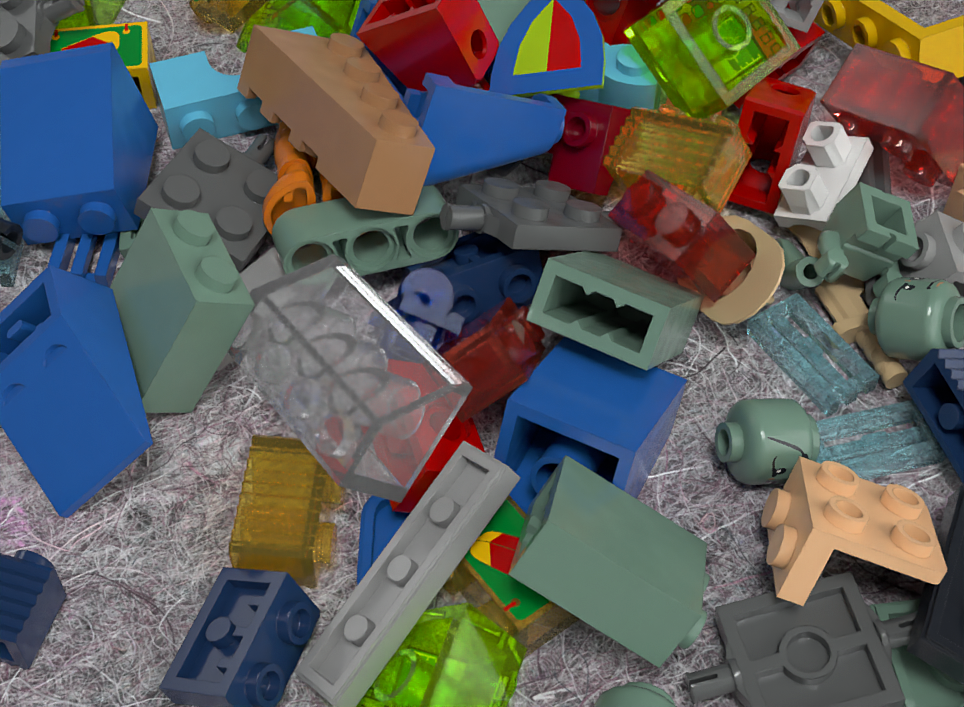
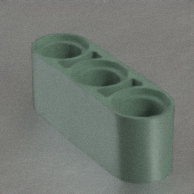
M431 185L423 186L413 216L355 208L344 197L301 206L284 212L277 218L272 228V239L287 278L294 284L310 287L436 260L445 256L454 248L458 241L459 230L445 231V229H442L440 211L446 202L441 193ZM430 218L427 222L419 224L421 221ZM371 231L368 235L359 237L362 233ZM306 244H312L308 248H305L303 250H297L301 246H304Z

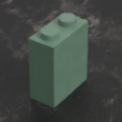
M150 208L110 288L113 289L145 413H192L255 304L208 213H200L193 210L178 211Z
M582 251L548 258L526 320L647 371L683 353L705 295L597 251Z
M565 455L529 505L508 575L658 668L663 665L677 646L683 650L689 648L699 636L707 619V612L702 609L703 594L710 580V576L705 573L707 543Z

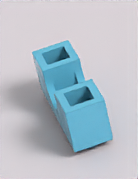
M313 26L292 30V32L317 36ZM205 51L149 63L158 106L173 150L182 148L199 128L220 139L280 124L270 123L260 113L262 100L259 97L248 99L237 90L240 75H226L214 70L208 62Z

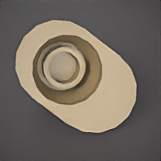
M736 215L720 217L748 248L712 225L705 223L688 239L680 253L676 270L679 285L705 295L699 310L712 321L722 325L741 323L755 315L765 304L772 305L775 301L773 294L781 282L785 268L784 250L777 240L749 220Z

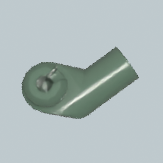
M783 238L776 239L784 250L785 268L780 282L782 287L787 290L796 291L815 287L822 283L825 276L823 278L818 276L814 269V264L818 260L817 257H805L791 241Z

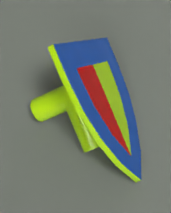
M530 0L511 23L498 47L491 73L489 91L517 97H530L542 93L579 98V91L604 88L606 65L604 37L594 13L584 0Z

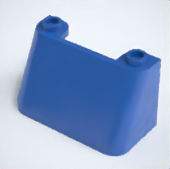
M378 0L360 1L350 36L359 39L356 33ZM364 44L366 50L381 68V71L394 90L399 93L403 103L413 117L417 119L419 126L436 148L423 186L435 185L544 154L553 144L560 140L563 134L564 117L567 110L551 95L539 93L531 99L456 85L448 76L427 72L422 84L428 91L410 89ZM495 57L484 74L487 82L490 73H492Z

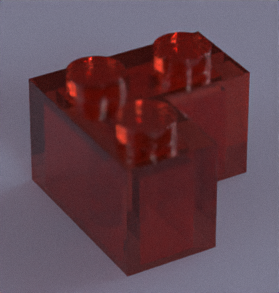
M856 43L820 103L836 120L835 122L843 126L847 136L869 137V139L879 142L887 152L898 157L905 165L902 169L903 173L913 181L926 187H933L938 182L952 188L959 166L964 163V87L952 72Z

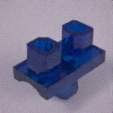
M427 267L416 269L404 277L398 287L397 297L375 310L369 327L381 332L382 335L371 362L384 368L389 363L425 368L431 364L437 345L459 335L465 317L455 312L448 314L453 306L454 292L452 284L444 274L436 269Z

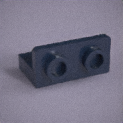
M476 232L459 237L454 248L441 258L401 267L404 281L426 303L432 331L440 338L532 304L543 273L539 250L511 249L494 236L487 233L478 234Z
M223 567L163 678L159 689L175 704L196 707H276L283 696L286 685L308 640L312 636L315 625L320 617V610L288 572Z

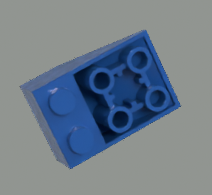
M49 265L0 312V425L58 515L65 518L71 516L153 444L113 289Z

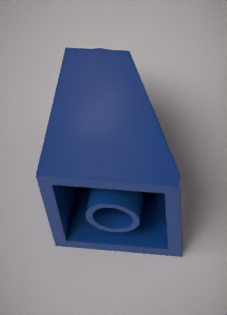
M113 42L3 60L1 62V207L11 222L17 223L22 227V238L27 245L54 242L58 234H70L71 239L81 238L82 234H94L95 236L137 230L139 228L140 217L134 214L137 198L147 188L159 126Z
M564 336L507 400L493 458L509 466L520 477V480L506 498L508 502L525 520L529 505L565 455L637 499L671 434L687 379L657 367L646 371Z

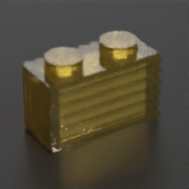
M662 104L657 110L634 106L631 107V116H627L625 118V125L620 127V135L615 136L614 145L609 146V154L604 156L603 164L621 190L627 194L633 193L636 196L642 195L647 199L651 197L656 201L662 200L667 204L671 202L676 206L682 205L656 177L658 176L720 215L752 153L741 135L740 128L724 116L712 114L708 116L707 120L688 117L684 112L671 105Z
M252 435L247 467L244 470V481L242 482L239 504L237 505L236 517L234 518V528L232 529L231 541L229 542V556L232 568L288 572L299 586L304 585L310 589L317 587L321 564L332 565L335 559L337 524L328 522L331 504L343 505L347 486V466L337 464L334 441Z

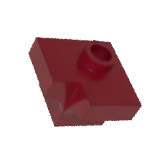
M547 94L555 97L567 110L564 117L563 134L560 140L547 151V153L553 154L548 180L565 184L574 190L607 196L612 182L621 172L625 170L640 172L652 114L558 94Z

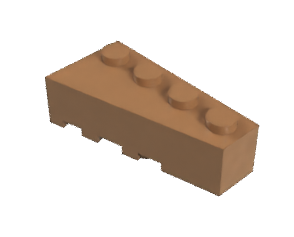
M254 25L237 90L248 99L259 97L262 100L260 113L270 123H280L282 120L291 129L288 141L299 152H305L318 158L315 168L355 208L413 216L436 148L419 126L417 119L413 117L403 103L399 93L394 90L381 71V68L366 50L364 43L353 36L343 33H332L330 38Z

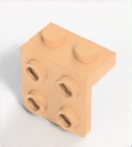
M799 456L783 489L774 488L765 503L761 525L767 528L769 540L766 562L773 568L776 597L804 606L834 549L931 584H940L947 572V566L928 507L918 494L904 486L889 484L884 487L859 478L853 470L840 463L824 461L820 464Z

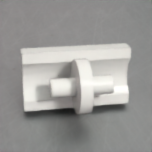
M814 121L809 124L802 138L807 151L801 163L786 169L778 184L783 197L773 216L779 227L789 228L793 225H806L823 231L836 204L856 186L874 150L869 137L847 136L843 126L837 122Z

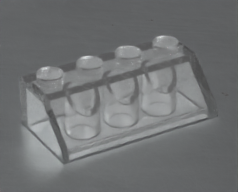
M332 254L252 289L250 296L255 306L229 348V355L338 486L401 503L473 386L339 256Z

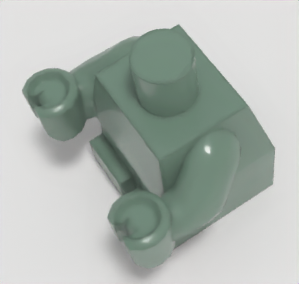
M859 182L836 204L823 231L818 236L817 248L821 257L814 264L816 274L822 278L825 276L824 280L830 283L836 282L844 274L862 281L880 275L881 278L873 284V292L876 297L880 298L883 289L890 281L903 277L900 274L897 260L901 257L908 259L919 250L910 202Z

